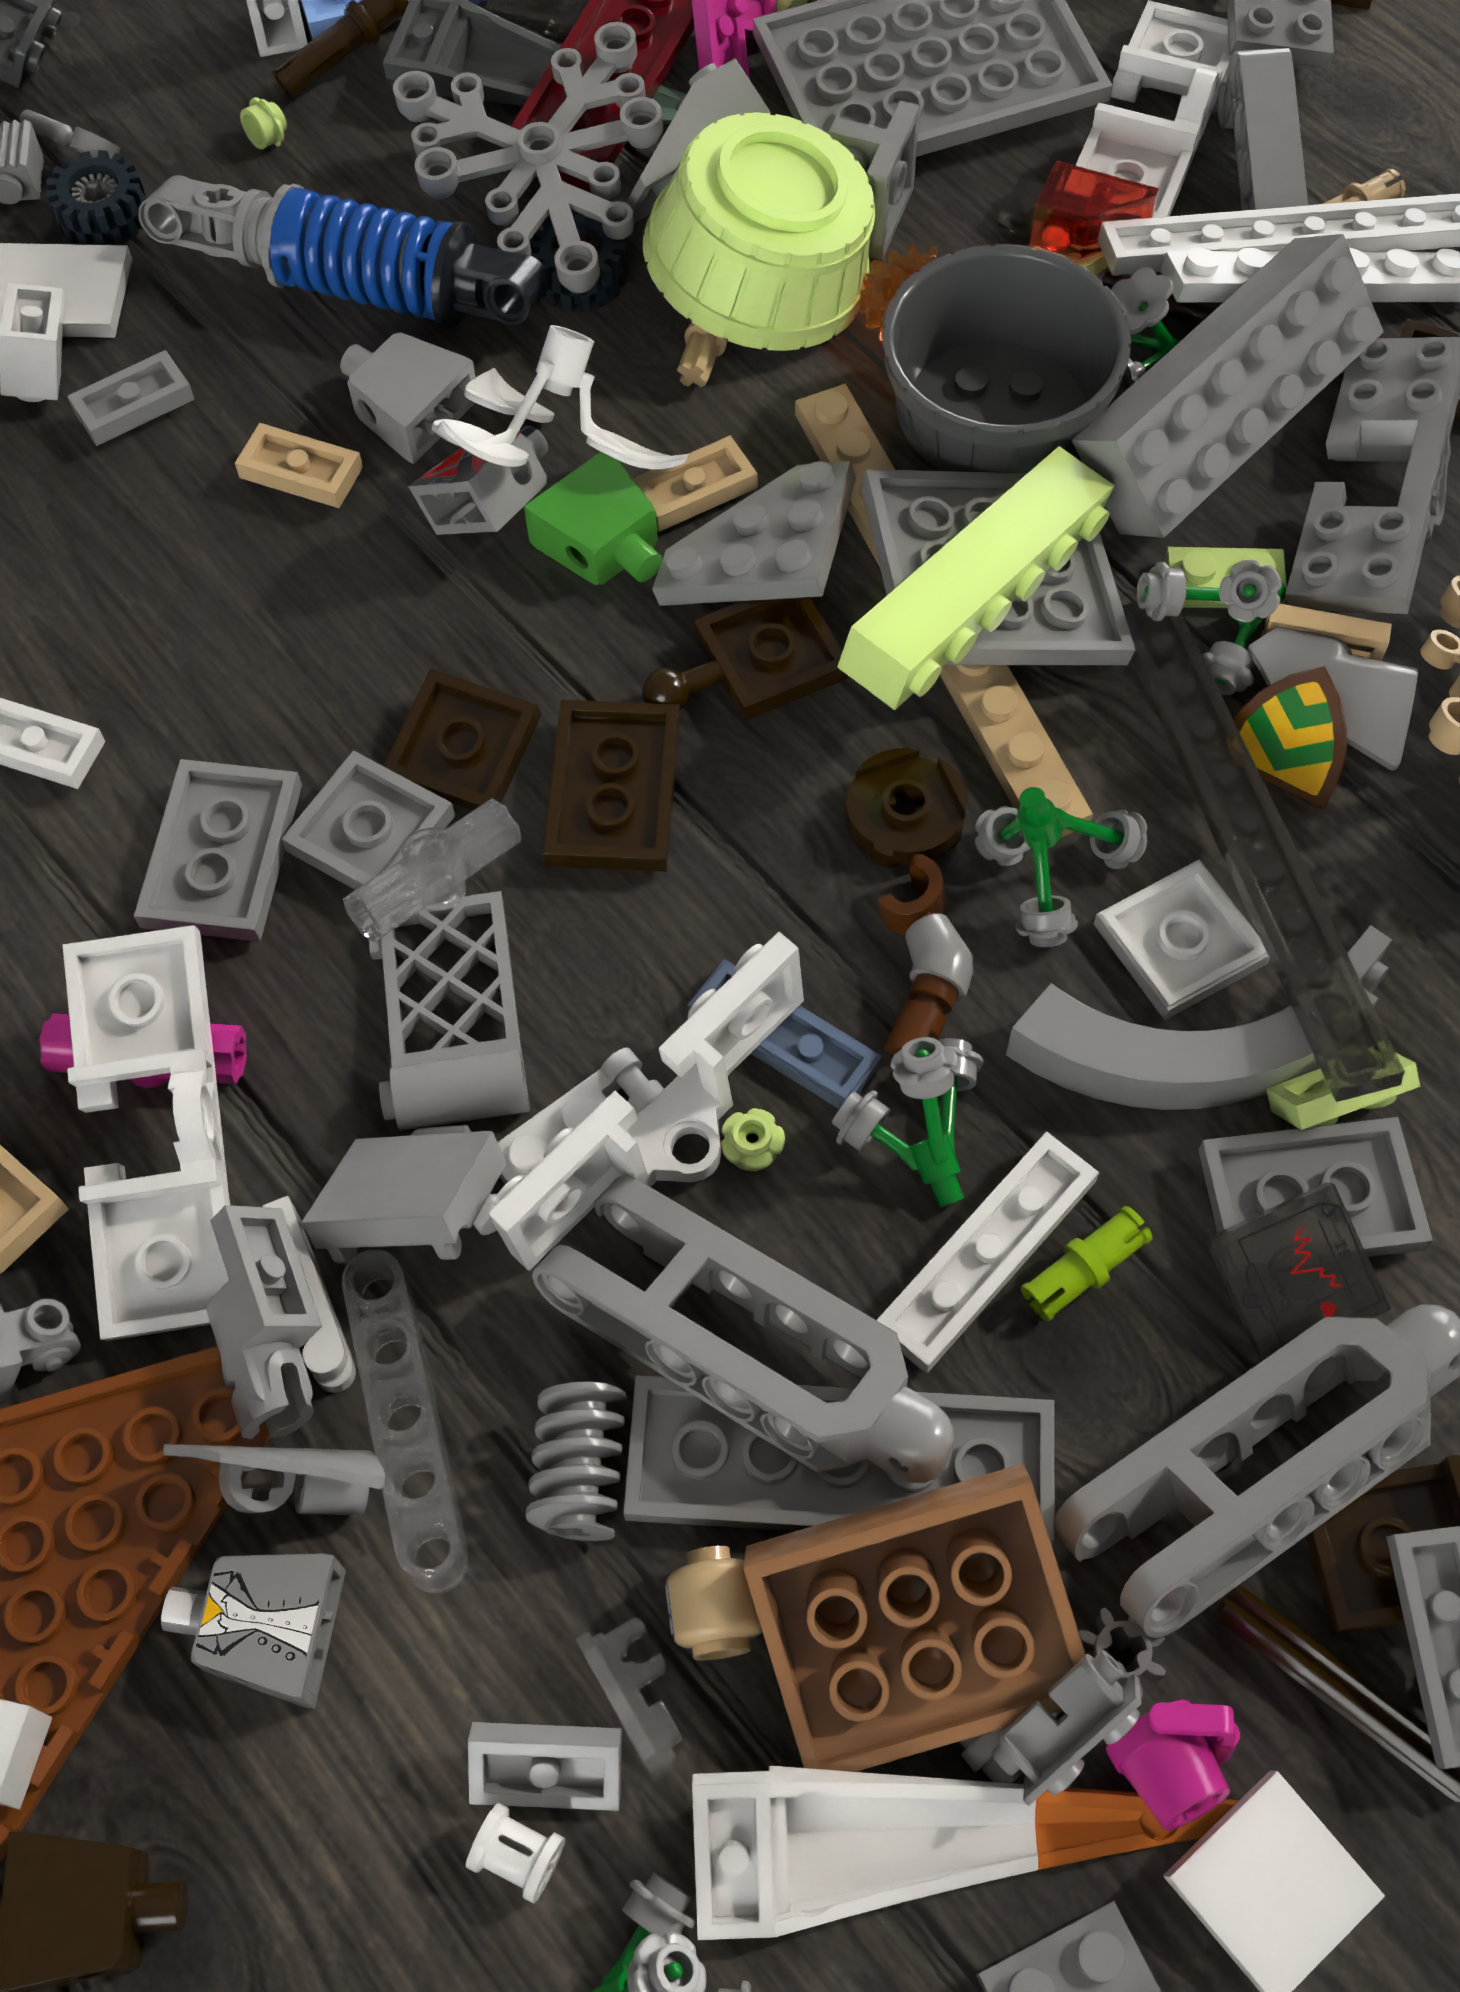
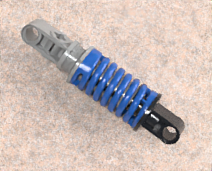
M175 175L168 178L141 203L138 211L143 229L157 242L199 250L210 256L237 259L240 264L252 268L262 265L268 282L275 287L283 288V286L296 288L297 285L300 289L307 292L317 291L324 296H337L345 301L355 300L362 305L373 304L379 309H393L396 313L400 314L412 313L417 318L435 320L440 326L448 328L457 326L465 313L498 320L509 325L519 324L527 318L549 287L548 273L539 260L527 254H517L478 245L475 230L469 223L462 221L454 223L436 221L435 224L430 217L421 216L416 219L412 213L408 212L397 214L390 208L378 210L373 204L363 203L359 205L355 200H340L337 196L318 194L315 191L304 189V187L298 184L282 185L276 191L273 198L268 192L258 189H250L245 192L230 185L210 184L189 179L185 176Z

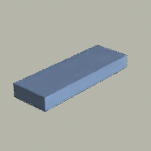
M725 959L720 963L688 1004V1013L692 1005L703 993L710 989L718 991L735 974L736 966ZM800 1005L750 1053L838 1109L853 1092L860 1095L882 1062L880 1054Z

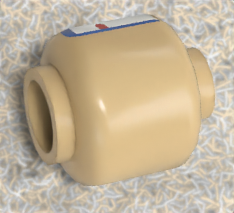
M710 1546L688 1552V1565L673 1571L665 1585L673 1641L683 1648L692 1649L693 1659L700 1661L725 1659L750 1652V1641L758 1637L762 1633V1629L743 1570L744 1560L731 1558L730 1548L727 1546Z

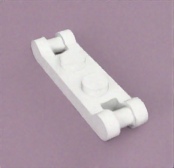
M630 1048L618 1050L603 1063L601 1069L498 1142L507 1162L499 1177L505 1185L516 1176L523 1175L526 1177L544 1159L543 1155L546 1147L557 1134L569 1127L575 1129L614 1091L620 1088L625 1091L630 1097L627 1102L634 1108L637 1116L664 1088L657 1080L649 1081L640 1071L642 1062ZM489 1194L473 1223L481 1235H488L497 1230L488 1215L495 1207L494 1200L497 1194Z

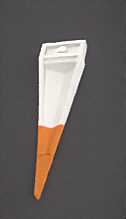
M769 1766V1771L693 1774L692 1796L698 1940L778 1937L849 1916L979 1883L1103 1856L1199 1839L1239 1800L1224 1799L1219 1805L1200 1818L1169 1831L1163 1829L1138 1793L1066 1788L1057 1795H1051L1046 1790L1028 1806L1023 1801L1024 1784Z

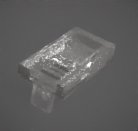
M633 1618L606 1635H603L601 1632L591 1637L589 1632H586L575 1640L653 1782H656L679 1767L672 1747L683 1741V1738L662 1701L660 1700L648 1707L639 1691L664 1674L666 1665L662 1655L657 1654L644 1663L622 1662L623 1658L627 1656L629 1645L647 1633L641 1619Z

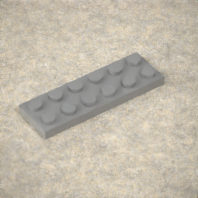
M636 1375L624 1518L625 1521L798 1531L1024 1463L1035 1490L1051 1545H1053L1055 1541V1526L1053 1525L1055 1520L1054 1400L917 1392L937 1404L948 1416L954 1428V1444L949 1465L937 1479L926 1483H909L896 1478L867 1459L847 1467L815 1472L666 1377ZM798 1385L825 1403L847 1400L855 1389ZM897 1460L901 1466L907 1467L903 1462Z

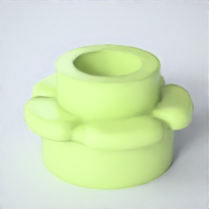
M257 97L252 98L249 107L243 109L240 113L241 124L247 137L259 149H264L272 144L279 147L281 141L284 140V132L287 129L283 112L274 102H267L265 99Z
M753 1108L746 1114L736 1112L722 1126V1134L725 1137L721 1141V1149L724 1156L731 1163L746 1171H759L768 1167L775 1160L777 1154L782 1152L785 1145L783 1129L780 1126H776L775 1118L771 1113L762 1109ZM753 1133L759 1139L755 1143H750L746 1140L747 1135Z

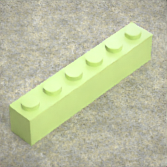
M1060 446L1057 447L851 626L837 667L893 710H896L913 693L919 697L923 696L936 682L942 667L949 660L954 664L959 663L971 650L978 634L984 628L992 632L1001 624L1008 614L1012 602L1017 598L1023 601L1029 599L1041 584L1048 569L1052 567L1056 571L1060 570L1071 558L1078 542L1082 538L1090 542L1097 536L1109 518L1110 512L1104 508L1115 485Z

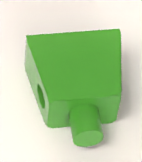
M599 452L524 506L529 543L593 585L605 584L624 569L638 582H646L660 568L662 556L653 549L658 541L656 511L653 504L619 461L603 452Z

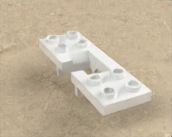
M1148 0L1129 45H1124L1122 48L1110 97L1135 103L1141 87L1155 88L1179 94L1182 97L1174 121L1098 102L1092 129L1063 192L1061 212L1100 222L1170 216L1219 96L1221 82L1232 55H1229L1228 19Z
M195 925L63 944L74 1067L67 1068L68 1082L76 1087L78 1109L88 1113L119 1108L116 1081L171 1073L167 1089L173 1093V1114L180 1140L173 1142L180 1162L181 1171L126 1179L125 1166L119 1163L84 1168L86 1186H79L78 1188L80 1202L88 1206L100 1340L110 1341L211 1325L206 1306L210 1299L229 1281L210 1220L224 1205H230L200 931Z
M778 932L764 946L756 944L751 947L738 961L734 970L735 974L718 991L710 989L695 1001L688 1013V1020L659 1047L661 1060L678 1076L637 1116L634 1108L614 1091L575 1129L569 1127L557 1134L546 1147L543 1155L544 1159L526 1177L523 1175L514 1177L499 1191L494 1200L495 1207L488 1215L510 1254L528 1271L594 1208L596 1200L617 1177L621 1175L630 1176L651 1187L657 1180L696 1182L706 1179L715 1172L720 1164L722 1154L718 1120L733 1106L728 1075L804 1001L799 948L782 933ZM687 1134L701 1135L710 1144L709 1152L698 1163H681L672 1154L673 1146L679 1138Z

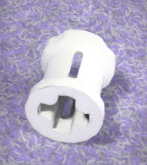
M497 1803L487 1815L473 1842L466 1860V1868L475 1873H478L483 1868L521 1887L523 1889V1898L534 1904L550 1880L561 1856L566 1839L555 1832L548 1838L509 1818V1809Z

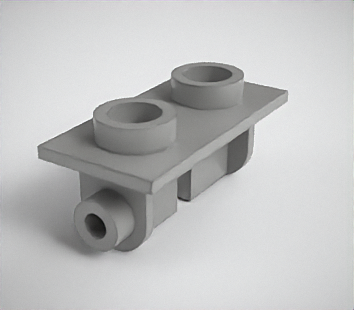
M1104 1650L1095 1658L1086 1654L1048 1690V1695L1066 1713L1062 1718L1057 1721L1037 1700L1013 1723L998 1734L1000 1744L992 1751L993 1757L999 1766L1011 1776L1019 1769L1025 1774L1023 1801L1028 1806L1046 1790L1051 1795H1057L1066 1789L1083 1769L1084 1761L1081 1759L1101 1740L1107 1745L1114 1744L1134 1726L1140 1716V1712L1137 1709L1141 1705L1139 1678L1133 1674L1120 1685L1117 1681L1124 1675V1672L1114 1658Z

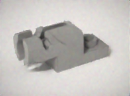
M224 1205L210 1222L229 1281L210 1299L206 1306V1311L221 1355L225 1387L235 1388L231 1405L241 1437L252 1439L260 1432L259 1425L264 1421L271 1438L286 1436L301 1428L311 1419L314 1412L311 1403L313 1396L312 1386L299 1348L322 1327L282 1208Z

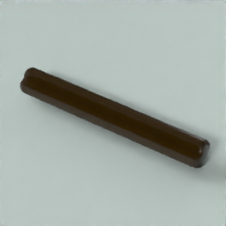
M1238 1585L1224 1596L1215 1612L1219 1622L1450 1799L1460 1802V1767L1436 1768L1426 1724L1244 1586Z

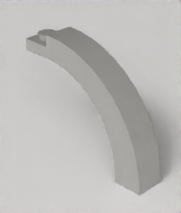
M1370 925L1337 967L1319 986L1301 1000L1280 1012L1258 1021L1217 1030L1176 1031L1133 1024L1093 1009L1051 983L1012 1027L1006 1056L1031 1072L1063 1088L1095 1099L1131 1107L1161 1110L1202 1109L1230 1105L1267 1094L1266 1088L1316 1070L1343 1049L1360 1031L1379 999L1372 992L1389 970V967L1380 961L1392 939Z

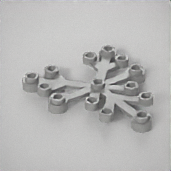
M610 22L601 26L594 36L597 58L585 74L582 57L577 50L563 48L556 51L551 57L553 77L557 83L563 85L567 98L548 123L534 122L526 125L522 130L486 116L483 106L484 92L480 77L474 73L466 72L454 77L451 82L454 103L437 96L434 81L427 73L409 71L400 75L393 84V92L399 112L413 122H423L430 117L442 122L438 124L430 122L419 124L411 133L414 150L418 156L415 160V170L421 189L433 198L443 199L455 192L459 182L511 170L498 188L491 190L485 198L488 217L492 223L496 225H509L513 223L510 228L503 230L498 235V249L531 256L530 239L549 215L559 245L554 258L559 282L574 293L589 291L600 276L598 254L591 244L580 241L571 210L602 222L604 234L615 240L627 238L634 231V218L632 208L627 203L608 201L616 197L621 191L618 167L610 162L598 163L577 153L624 141H629L636 148L645 149L656 144L663 132L661 107L654 99L646 97L644 80L641 76L634 73H625L615 80L607 82L613 73H622L630 69L637 57L636 35L633 28L622 22ZM615 102L621 108L620 120L570 132L587 109ZM479 137L504 149L457 160L454 153L445 148V144ZM559 171L588 182L591 193L562 182ZM537 175L540 189L519 215L518 199ZM601 180H610L608 182H599ZM500 205H508L504 208H496ZM615 219H623L620 222H612ZM515 244L520 245L519 247H516V248H508V247L511 246V245H515Z

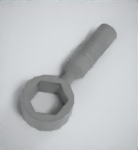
M28 109L24 110L20 115L19 123L24 119L31 122L36 135L61 145L69 144L70 148L79 153L90 151L92 158H97L98 150L108 151L110 159L115 153L120 151L119 146L80 127H75L73 132L69 125Z

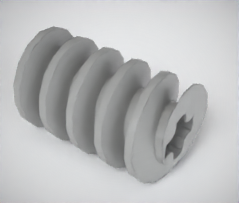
M571 1382L554 1385L544 1389L538 1395V1408L546 1416L541 1417L535 1423V1435L543 1444L538 1445L532 1451V1462L541 1472L535 1473L529 1479L530 1493L540 1500L532 1502L526 1508V1518L529 1523L549 1534L566 1539L603 1541L615 1537V1530L597 1523L596 1515L617 1510V1501L598 1494L600 1486L620 1481L619 1472L602 1466L601 1459L622 1454V1445L604 1438L603 1435L606 1430L618 1429L624 1426V1416L606 1410V1404L627 1399L625 1391L606 1383Z

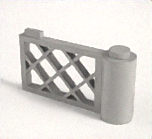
M497 891L378 909L379 921L368 922L367 924L372 960L383 958L392 1065L390 1068V1081L379 1082L380 1102L385 1121L396 1119L399 1131L529 1112V1097L522 1057L502 892ZM492 914L493 924L477 942L455 930L466 917ZM422 924L432 932L412 951L396 941L395 927ZM445 939L466 952L448 973L427 960ZM494 944L496 948V954L489 951V949ZM397 957L404 961L399 967ZM479 960L499 973V976L482 994L460 981ZM416 970L438 982L419 1004L400 992V987ZM450 991L472 1004L453 1026L432 1013L434 1008ZM500 995L502 999V1007L495 1003V1001L500 997ZM402 1009L409 1013L404 1020L402 1016ZM484 1013H487L505 1025L506 1039L478 1042L466 1033ZM422 1022L443 1035L431 1050L406 1053L405 1040Z

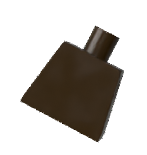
M9 1831L0 1914V1992H41L140 1968L145 1932L183 1930L188 1907L186 1883L184 1881L148 1883L149 1855L132 1847L24 1831Z

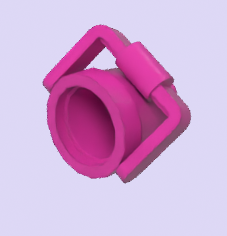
M1183 1699L1170 1703L1161 1702L1153 1705L1148 1713L1139 1717L1134 1726L1114 1744L1107 1745L1106 1753L1117 1772L1125 1775L1163 1829L1170 1831L1189 1824L1205 1815L1229 1795L1230 1788L1221 1772V1768L1232 1756L1240 1740V1731L1234 1722L1233 1709L1229 1706L1191 1704L1190 1701Z

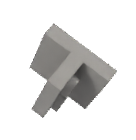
M899 100L887 129L835 117L828 133L833 140L836 139L853 154L854 160L858 161L865 170L869 179V185L872 187L875 221L870 236L868 255L870 258L883 260L914 189L920 105Z

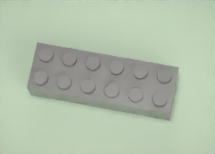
M1344 234L1294 238L1072 439L1082 462L1115 485L1105 507L1110 512V517L1119 534L1161 538L1167 536L1384 332Z

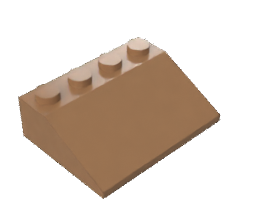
M1024 1463L746 1546L743 1570L804 1768L857 1772L1006 1728L1037 1700L1050 1714L1063 1711L1048 1695V1690L1085 1656V1652L1035 1490Z

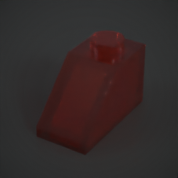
M1056 160L1035 203L1030 245L1078 259L1100 253L1102 249L1098 242L1101 223L1106 221L1153 218L1159 188Z

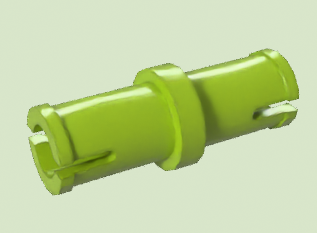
M1123 1206L1115 1216L1084 1240L1074 1238L1064 1246L1065 1255L1029 1283L1026 1282L1021 1286L1024 1298L1029 1300L1033 1297L1035 1300L1029 1305L1037 1315L1046 1322H1049L1056 1313L1089 1287L1099 1289L1110 1280L1109 1272L1140 1247L1152 1241L1153 1236L1150 1229L1145 1227L1140 1231L1137 1227L1145 1223L1144 1220L1132 1208Z

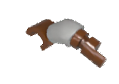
M915 854L910 857L912 887L915 891L923 894L921 897L911 902H900L891 893L877 898L882 921L890 930L905 936L913 963L909 976L913 982L909 991L911 1000L904 1002L883 1049V1052L892 1055L899 1052L907 1042L916 1038L930 1037L939 1040L947 1022L944 1014L952 1011L955 1002L964 1000L973 975V955L946 916L947 904L941 869L932 859L922 854Z

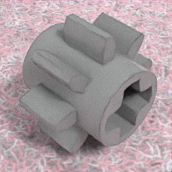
M1103 1608L1096 1615V1625L1100 1631L1098 1636L1089 1631L1079 1630L1083 1649L1087 1650V1654L1093 1658L1102 1650L1107 1651L1112 1644V1640L1118 1650L1131 1649L1135 1658L1126 1667V1671L1124 1666L1117 1662L1124 1672V1675L1117 1681L1120 1685L1133 1674L1138 1678L1142 1676L1149 1681L1157 1682L1164 1677L1166 1670L1161 1665L1151 1661L1153 1651L1165 1640L1164 1636L1159 1638L1148 1637L1130 1616L1126 1621L1114 1622L1111 1613L1106 1608ZM1140 1683V1693H1141V1699H1142V1698H1143V1688H1142L1141 1683Z

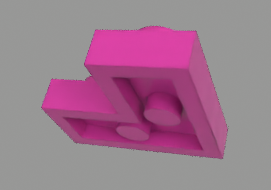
M692 0L699 70L711 63H714L719 68L736 58L750 80L746 38L755 40L753 36V18L777 12L776 0Z

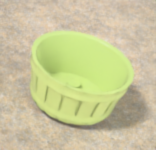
M754 112L744 113V115L727 116L717 120L716 124L712 123L704 128L689 143L682 155L678 169L669 184L660 192L656 199L652 213L645 226V234L643 235V253L645 262H648L647 269L658 290L664 293L663 297L674 309L686 319L690 318L693 324L721 339L724 337L729 342L745 347L767 348V350L776 351L797 350L803 346L808 348L832 339L833 335L837 336L845 330L854 320L862 305L869 276L868 255L870 236L875 221L872 187L869 185V179L865 170L858 161L854 160L853 154L836 139L833 140L829 134L808 123L806 125L802 121L778 114L774 116L770 115V113Z

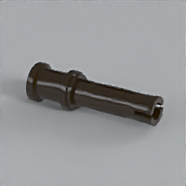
M351 0L346 4L342 18L304 46L288 61H285L272 71L275 80L285 94L293 100L308 85L319 79L363 43L367 46L377 43L380 40L379 33L397 19L403 17L409 4L408 0H360L358 3Z

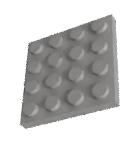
M866 469L861 488L886 594L891 593L1027 473ZM1100 532L1090 542L1082 538L1078 542L1071 558L1060 570L1056 571L1052 567L1048 569L1041 584L1029 599L1023 601L1017 598L1012 602L1008 614L994 631L989 632L984 628L978 634L971 650L959 663L954 664L949 660L945 665H1128L1135 652V646Z

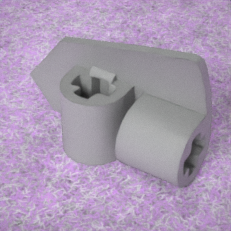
M1279 626L1249 645L1247 651L1251 653L1254 663L1268 686L1290 674L1325 666L1341 698L1347 726V744L1391 771L1399 767L1412 713L1418 668L1354 656L1349 646L1339 639Z
M164 1444L163 1455L194 1457L220 1462V1493L228 1505L236 1511L245 1513H261L275 1510L286 1502L294 1488V1505L298 1514L362 1515L367 1506L369 1488L381 1489L385 1486L383 1467L378 1458L371 1451ZM261 1468V1472H271L272 1485L271 1488L259 1490L257 1500H253L251 1498L253 1488H242L241 1475L242 1472Z

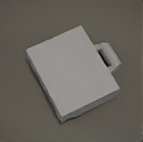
M467 1125L418 1128L410 1136L355 1139L301 1223L315 1249H327L336 1263L353 1262L357 1254V1248L415 1245H432L437 1256L442 1260L457 1259L462 1248L461 1239L458 1234L461 1228H471L507 1162L493 1131L471 1132Z

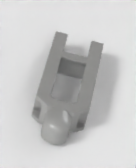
M622 1175L617 1177L596 1200L594 1207L597 1216L601 1217L604 1214L616 1230L643 1247L644 1255L666 1267L645 1292L579 1251L564 1245L554 1247L533 1271L532 1278L535 1286L541 1295L559 1311L815 1472L843 1468L867 1459L896 1478L909 1483H926L937 1479L949 1465L954 1444V1428L948 1416L937 1404L907 1387L908 1373L897 1332L637 1179ZM692 1284L707 1293L714 1289L754 1313V1321L763 1327H766L768 1323L772 1324L810 1347V1355L822 1362L826 1357L862 1380L847 1400L825 1403L672 1308ZM897 1460L903 1462L907 1467L901 1466Z
M1426 1304L1406 1310L1387 1325H1384L1377 1318H1323L1076 1491L1064 1502L1056 1514L1053 1522L1056 1537L1080 1562L1083 1559L1093 1558L1106 1551L1127 1535L1132 1540L1177 1508L1195 1527L1140 1566L1128 1579L1120 1595L1121 1607L1148 1637L1159 1638L1169 1635L1431 1445V1397L1460 1376V1319L1455 1312L1443 1306ZM1456 1357L1454 1363L1449 1366L1452 1359ZM1385 1371L1390 1375L1388 1389L1239 1496L1214 1474L1236 1457H1239L1242 1461L1253 1454V1445L1291 1418L1298 1422L1307 1415L1306 1408L1343 1381L1349 1384L1354 1381H1377Z

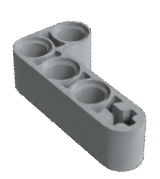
M1289 48L1234 51L1220 86L1218 119L1221 129H1234L1242 211L1308 206L1292 53Z

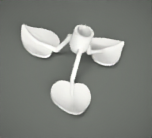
M550 325L537 365V375L525 396L508 385L495 368L477 376L465 388L464 396L469 400L503 414L515 415L505 432L494 436L479 427L451 419L436 420L431 428L432 431L443 439L460 446L482 460L508 467L522 466L526 464L529 454L511 444L525 419L549 423L554 417L552 411L536 403L541 390L544 388L559 395L571 396L573 387H579L581 431L588 436L586 443L622 463L644 469L675 467L685 463L689 455L670 456L658 453L598 427L591 418L590 389L594 376L584 372L594 341L581 333L556 325Z

